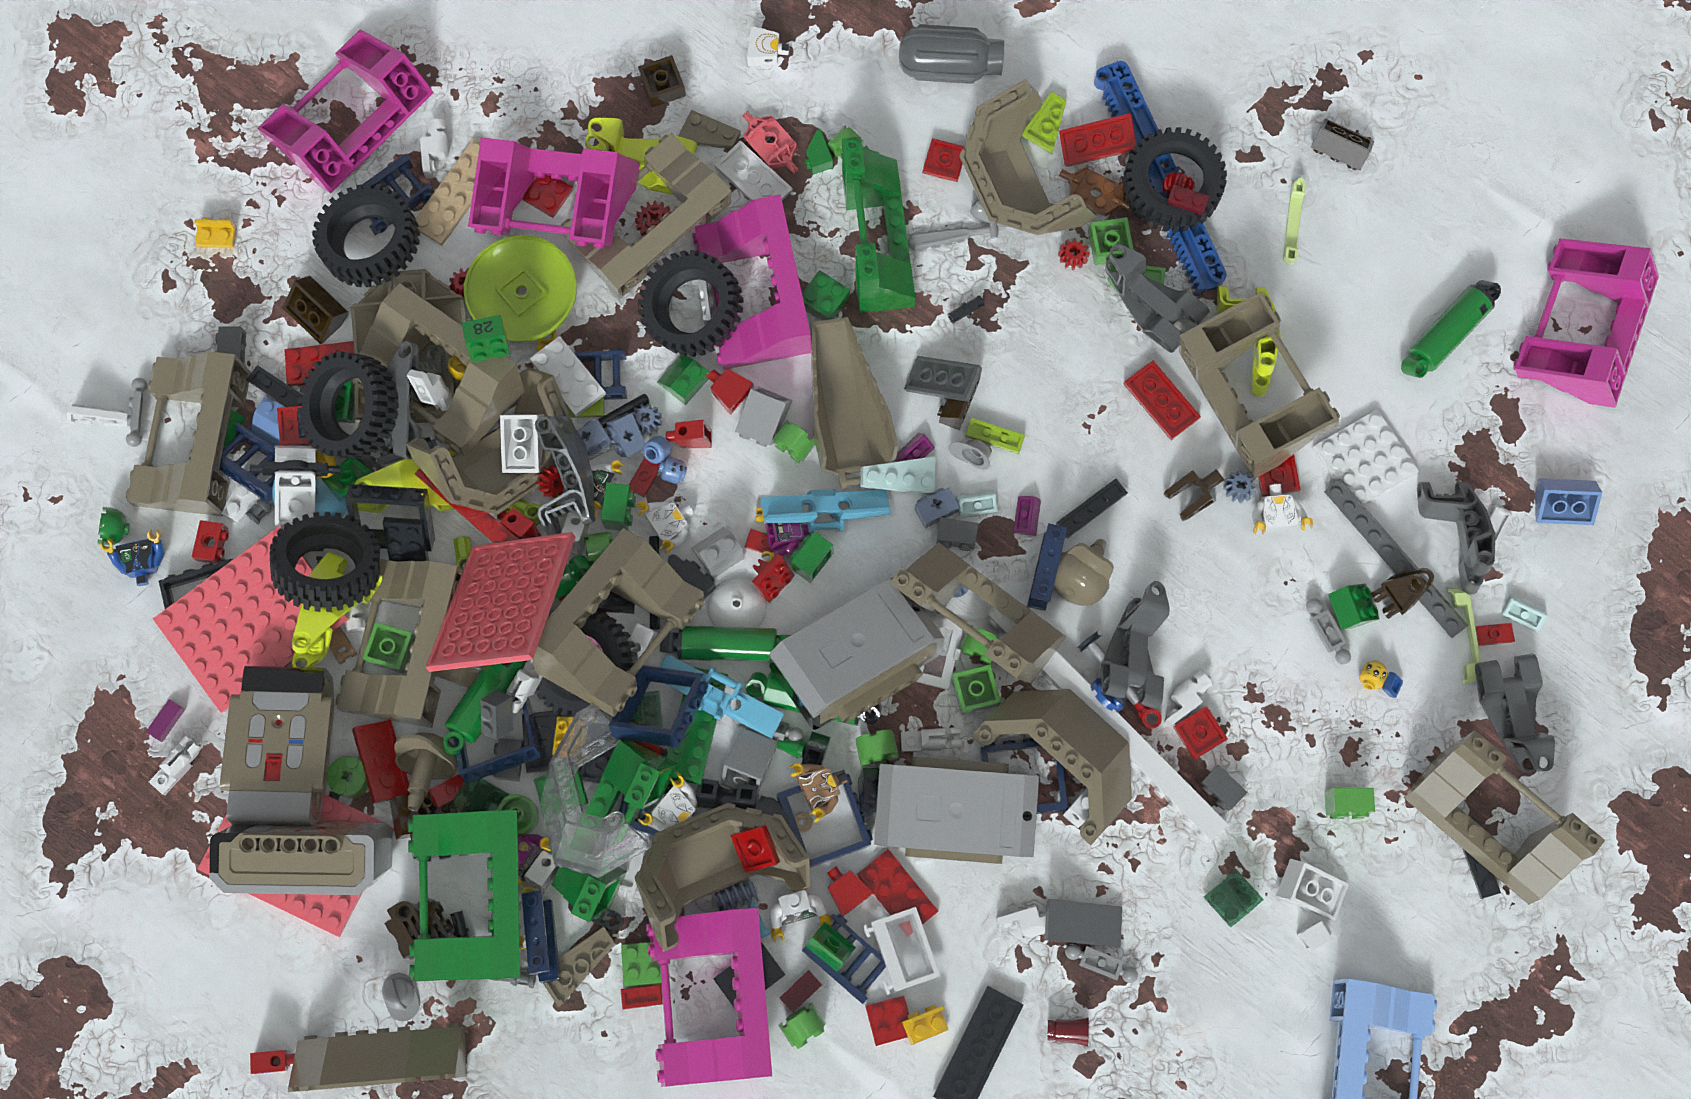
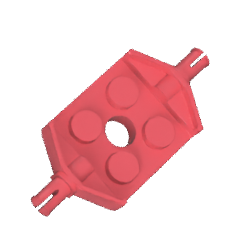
M746 111V114L744 113L742 117L749 123V126L744 134V141L750 144L771 169L786 166L792 174H795V171L797 172L799 168L792 162V159L797 150V143L773 116L753 118ZM772 136L775 138V141L767 143L765 139Z

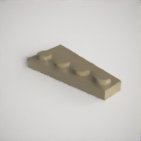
M605 927L558 958L561 980L543 983L559 1008L616 944Z

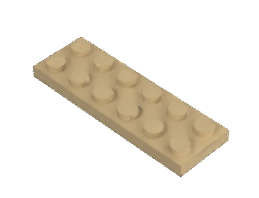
M474 138L416 217L419 225L417 228L420 233L441 246L444 245L471 207L480 142Z

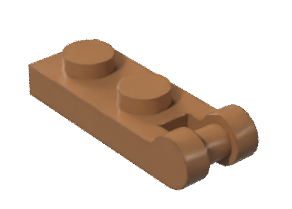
M341 627L332 632L329 648L341 665L350 656L354 657L357 655V652ZM345 646L347 650L340 653L339 650Z

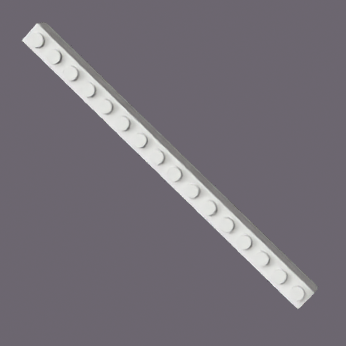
M996 609L987 618L989 620L988 624L994 630L998 629L1003 634L1002 638L1017 625ZM1057 651L1053 654L1040 672L1043 675V680L1048 685H1053L1056 689H1071L1129 742L1130 768L1132 770L1136 769L1141 774L1140 778L1146 784L1150 783L1155 788L1154 792L1161 799L1164 797L1169 802V808L1175 813L1178 812L1183 817L1182 821L1188 827L1192 826L1197 831L1196 835L1203 842L1207 841L1209 843L1213 841L1229 824L1115 709L1112 711L1108 710L1096 699L1097 692L1095 689L1092 691L1091 685Z

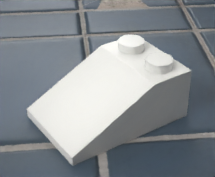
M544 414L500 415L502 473H540L543 447L535 429V421L537 418L544 416Z
M1290 859L1276 896L1327 919L1336 921L1349 884L1305 862Z

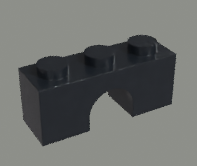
M702 779L701 785L698 784L696 792L697 806L714 809L726 803L735 804L737 808L747 809L748 807L754 809L759 801L758 786L738 783L737 789H726L717 780Z

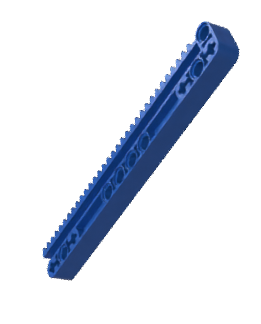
M1117 61L1099 68L1095 75L1094 86L1104 91L1102 100H1106L1105 106H1109L1108 112H1112L1111 118L1131 113L1137 146L1142 138L1145 140L1149 133H1152L1154 136L1156 130L1159 129L1128 64L1124 61ZM1170 153L1157 156L1150 164L1148 171L1149 181L1153 189L1169 199V196H1166L1165 192L1162 191L1164 180L1167 174L1172 172L1179 173ZM1160 164H1165L1167 168L1161 167ZM1199 222L1198 226L1194 229L1190 225L1188 231L1183 232L1182 227H1179L1178 232H1172V227H1169L1167 238H1171L1170 244H1174L1173 251H1177L1176 257H1181L1179 263H1184L1182 270H1187L1185 276H1190L1188 283H1193L1191 289H1196L1194 296H1200L1207 290L1212 288L1218 289V286H1222L1227 273L1204 224ZM1205 259H1210L1213 264H1208Z

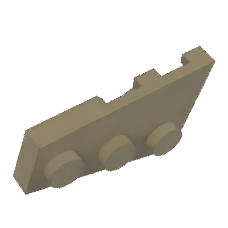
M691 110L678 136L693 140L698 146L703 144L711 145V147L732 149L741 135V130Z

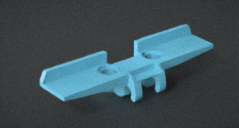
M835 489L810 490L805 495L760 498L765 523L807 522L809 533H814L815 530L829 529L843 531L844 520L891 514L886 490L837 492ZM839 503H846L849 509L842 510L839 507ZM808 505L809 512L803 511L802 506ZM820 514H830L831 518H836V521L814 523Z
M666 654L659 667L704 674L708 683V689L698 710H704L712 714L719 721L726 715L772 739L784 716L783 713L741 692L743 682H737L717 672L714 667H711L708 674H705ZM715 679L735 690L730 695L710 685V683ZM666 684L685 695L688 694L691 688ZM734 699L741 701V707L738 710L731 709L730 704Z

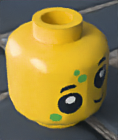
M1379 661L1367 662L1360 672L1359 680L1363 687L1368 690L1380 689L1383 687L1388 676V671L1385 665Z

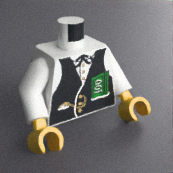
M615 460L613 463H599L591 466L594 482L595 516L598 515L597 509H603L606 482L616 483L618 478L614 472L619 475L622 474L619 468L625 465L618 460ZM572 474L571 480L576 482V476Z
M807 890L779 897L777 904L769 912L771 927L773 928L771 936L774 942H776L775 938L777 936H781L782 941H784L785 937L780 927L819 916L820 927L824 922L829 923L830 926L832 925L831 916L826 914L827 911L821 897L810 894Z

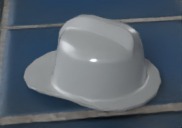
M974 439L966 443L952 442L948 446L950 453L959 460L982 470L990 467L988 458L992 449L984 442Z
M395 973L387 977L383 983L382 995L388 1012L398 1021L412 1019L419 1010V998L411 978L403 973Z

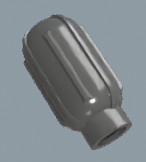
M920 24L907 30L901 37L899 65L905 74L915 78V80L973 84L984 75H1002L1004 40L988 39L977 28Z

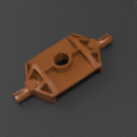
M1089 165L1084 166L1074 174L1063 169L1061 170L1059 177L1068 180L1069 196L1074 194L1081 196L1085 203L1090 205L1094 211L1104 216H1108L1121 207L1131 212L1129 209L1130 203H1126L1125 199H1123L1122 182L1120 185L1088 169ZM1098 190L1101 195L1095 197L1091 194V191Z

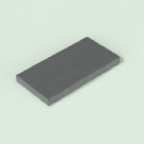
M917 356L904 389L907 392L969 402L982 367L976 364Z
M1047 899L1044 940L1108 947L1121 946L1122 907Z

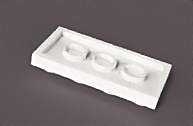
M742 141L738 142L715 164V168L750 201L781 194L783 201L792 192V187Z
M560 336L529 358L537 370L554 375L565 404L576 417L606 395L603 388Z

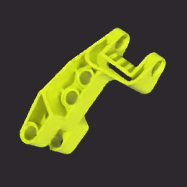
M593 118L588 124L589 134L586 137L585 145L587 149L618 152L640 163L639 170H641L645 164V152L652 146L655 148L661 138H624L623 122L621 119ZM596 123L599 124L602 127V129L599 132H595L592 130L591 126ZM674 135L689 152L695 155L697 148L695 141ZM590 138H596L599 144L592 146L588 141ZM649 171L637 182L648 190L674 195L653 171Z
M1218 286L1217 315L1246 299H1229L1228 286ZM1256 287L1255 294L1262 292L1264 297L1267 296L1272 304L1270 306L1273 312H1277L1266 287ZM1279 328L1277 334H1278L1279 337L1281 338L1280 328ZM1268 336L1260 339L1252 346L1253 364L1250 371L1251 392L1257 397H1263L1268 392L1278 353L1276 345L1271 337Z
M448 450L451 457L456 455L452 450ZM404 459L358 479L355 485L364 483L372 486L427 489L430 505L434 506L438 511L455 510L415 476V472L420 467L413 459ZM371 503L357 504L358 510L371 513H382L390 506L387 504Z
M329 551L312 570L310 577L317 579L341 577L344 575L342 573L348 561ZM379 575L378 583H376L374 590H370V595L368 597L363 596L362 603L368 604L382 582V575ZM301 604L292 638V648L295 651L292 660L294 672L305 674L326 657L333 631L330 626L354 606L348 608L344 604L343 610L340 611L337 610V607H332V612H326V608L321 607L320 612H315L313 606L309 610L303 609V604ZM298 661H305L307 665L300 668L296 666V663Z

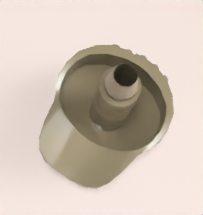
M1098 539L1090 547L1084 543H1079L1069 551L1061 553L1054 589L1065 601L1080 606L1093 605L1100 601L1107 593L1109 579L1114 566L1111 561L1103 557L1107 545L1105 540Z
M434 733L404 735L395 742L396 765L402 771L412 775L408 787L410 792L408 795V809L411 811H418L421 807L424 796L428 795L431 780L452 778L458 769L456 754H448L443 748L444 738ZM448 741L450 747H455L452 742Z

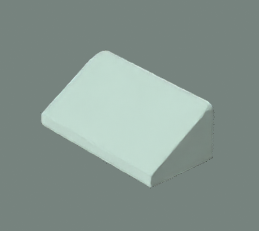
M994 490L956 496L957 503L960 506V518L998 512Z
M1510 595L1502 615L1537 632L1547 617L1546 611Z

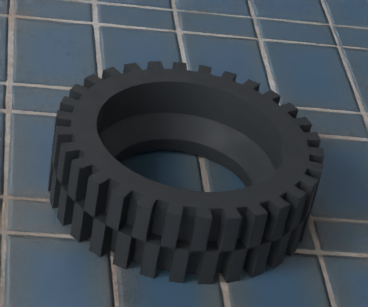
M1171 127L1165 129L1164 134L1159 129L1156 130L1154 136L1152 133H1149L1145 140L1142 138L1138 146L1135 145L1132 153H1130L1122 179V184H1124L1123 194H1126V203L1131 202L1129 205L1131 212L1137 209L1135 216L1138 219L1143 216L1145 217L1143 220L1144 224L1148 225L1149 221L1153 222L1152 228L1157 230L1158 225H1161L1164 232H1167L1169 227H1172V232H1178L1179 227H1182L1183 232L1188 231L1190 225L1194 229L1198 226L1199 222L1203 224L1207 217L1210 218L1214 210H1216L1227 180H1225L1227 170H1224L1226 164L1225 161L1220 162L1222 159L1221 152L1215 154L1217 149L1215 144L1209 147L1210 140L1207 137L1203 141L1200 140L1201 134L1196 132L1195 136L1190 135L1191 129H1186L1185 133H1181L1182 127H1176L1175 132H1172ZM1169 153L1183 155L1194 161L1203 171V184L1198 192L1209 196L1203 215L1167 204L1168 199L1162 197L1153 189L1149 181L1148 171L1150 164L1157 156Z
M360 184L356 185L357 190L355 191L352 187L346 188L348 193L345 195L342 191L337 193L339 196L337 200L332 197L329 199L331 205L327 206L325 204L322 207L325 213L319 212L317 215L320 222H314L313 226L316 230H312V236L315 238L312 241L316 247L314 249L318 257L339 281H345L350 286L354 283L356 287H362L363 282L366 287H371L372 282L376 286L381 285V279H384L386 282L391 281L390 275L394 274L397 277L400 275L398 269L402 268L405 270L408 267L405 262L411 263L414 259L411 253L416 254L418 251L415 245L420 243L417 237L420 236V231L417 228L419 225L404 199L397 192H392L388 187L383 189L379 184H376L375 188L372 184H366V189H364ZM368 218H382L394 225L395 231L391 240L378 253L363 259H349L344 251L345 238L351 228L360 221Z
M684 250L680 251V257L678 254L672 253L670 254L672 260H669L667 257L661 259L664 264L661 266L656 263L653 266L656 272L649 271L647 274L650 280H643L642 285L646 289H640L639 295L643 297V299H638V305L643 308L638 309L639 315L643 317L640 321L645 326V331L651 335L650 337L673 353H679L682 356H687L688 354L691 357H696V352L701 356L706 355L705 349L713 352L715 351V344L722 347L724 343L721 340L723 338L726 340L731 338L728 332L730 330L733 332L737 330V327L733 324L734 322L740 323L741 317L737 315V312L743 313V307L738 304L744 303L743 297L740 295L743 292L741 287L737 285L739 282L733 276L734 274L710 254L707 255L701 251L698 253L695 250H690L689 254ZM689 281H707L715 287L719 295L718 307L713 318L706 326L694 333L680 331L672 323L669 314V305L673 294L680 286Z
M341 351L329 353V356L321 357L322 362L316 361L313 364L316 369L310 368L307 372L310 377H304L302 381L306 384L305 387H300L299 391L303 393V398L298 397V403H302V408H297L298 413L303 416L299 418V424L305 425L301 430L304 434H308L305 438L308 442H313L311 446L327 456L360 459L363 456L368 457L371 455V452L376 453L379 450L377 446H384L383 438L389 439L391 436L388 429L394 430L395 424L391 422L392 419H397L398 414L394 413V408H399V403L394 402V398H398V392H393L392 390L396 388V384L389 381L393 377L391 373L386 372L388 370L387 367L381 365L382 362L375 360L373 357ZM359 378L365 393V411L360 425L350 435L338 424L335 404L338 393L343 385L352 379Z
M313 512V517L309 518L308 514H304L301 521L298 517L292 519L293 525L287 522L284 524V530L280 528L277 531V536L274 535L269 552L271 581H273L274 588H278V594L280 596L284 595L287 602L293 599L294 606L299 607L302 603L305 610H309L313 606L315 612H320L321 607L326 608V612H332V607H337V610L340 611L343 610L344 604L350 608L354 606V600L358 604L362 602L363 596L368 597L370 590H374L376 583H378L380 575V546H378V539L375 538L372 530L369 531V527L366 524L361 526L360 520L356 519L352 522V516L346 515L345 518H341V513L337 512L335 516H330V512H324V516H319V512ZM317 549L341 551L348 555L355 564V569L350 573L332 579L308 577L295 570V567L303 555Z
M598 611L591 614L580 630L585 635L593 638L601 646L604 654L616 667L629 671L634 665L632 658L638 657L637 652H631V648L635 647L634 642L627 640L631 635L629 632L622 631L625 627L622 624L616 623L617 620L615 618L607 617V614L598 613ZM542 677L536 689L540 690L537 697L540 700L546 699L543 704L547 707H553L552 710L556 713L562 712L561 715L585 717L600 715L604 712Z

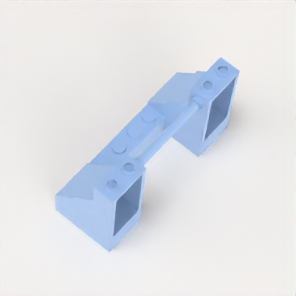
M1349 978L1333 980L1329 1021L1339 1022L1331 1099H1365L1363 1084L1367 1081V1072L1364 1070L1365 1063L1369 1059V1051L1366 1048L1367 1042L1371 1038V1030L1368 1027L1412 1034L1414 1044L1409 1099H1417L1422 1039H1425V1036H1432V1032L1435 1030V1020H1433V1013L1437 1009L1435 995Z

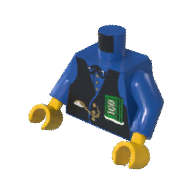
M151 529L147 534L148 539L115 546L116 549H113L114 541L110 538L108 539L110 547H106L103 541L100 544L103 551H108L109 559L121 574H125L130 578L136 577L137 586L149 584L148 575L157 573L158 567L165 556L162 540L159 539L162 535L160 529L156 530L157 536L153 535Z

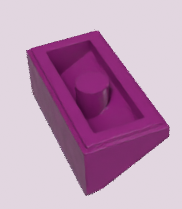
M919 432L897 452L896 459L894 460L899 462L925 458L935 447L925 434Z
M1018 496L1013 533L1029 536L1037 535L1041 505L1039 498L1036 496Z
M168 699L146 732L158 741L163 742L186 709Z

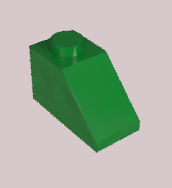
M821 129L816 131L806 150V159H804L807 170H811L812 175L833 168V159Z

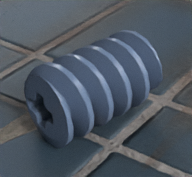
M749 878L746 879V885L740 881L737 888L733 884L730 886V890L726 887L722 893L720 891L715 892L719 911H722V907L725 910H729L730 904L736 909L737 902L744 906L745 899L751 904L752 897L759 901L754 884Z

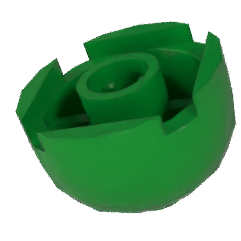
M103 507V512L106 513H101L98 535H100L102 540H98V544L100 545L103 541L104 545H110L108 542L109 538L114 541V545L122 541L124 534L128 535L130 523H126L125 515L118 509Z

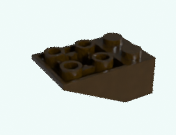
M429 792L428 795L424 796V801L418 811L408 809V795L395 796L390 800L396 840L410 838V835H412V832H408V820H412V815L458 813L455 799L435 807Z

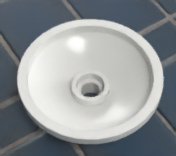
M739 578L730 579L718 585L712 592L708 605L709 615L716 627L757 628L765 617L766 601L751 581ZM735 601L740 602V606L734 607L733 603Z

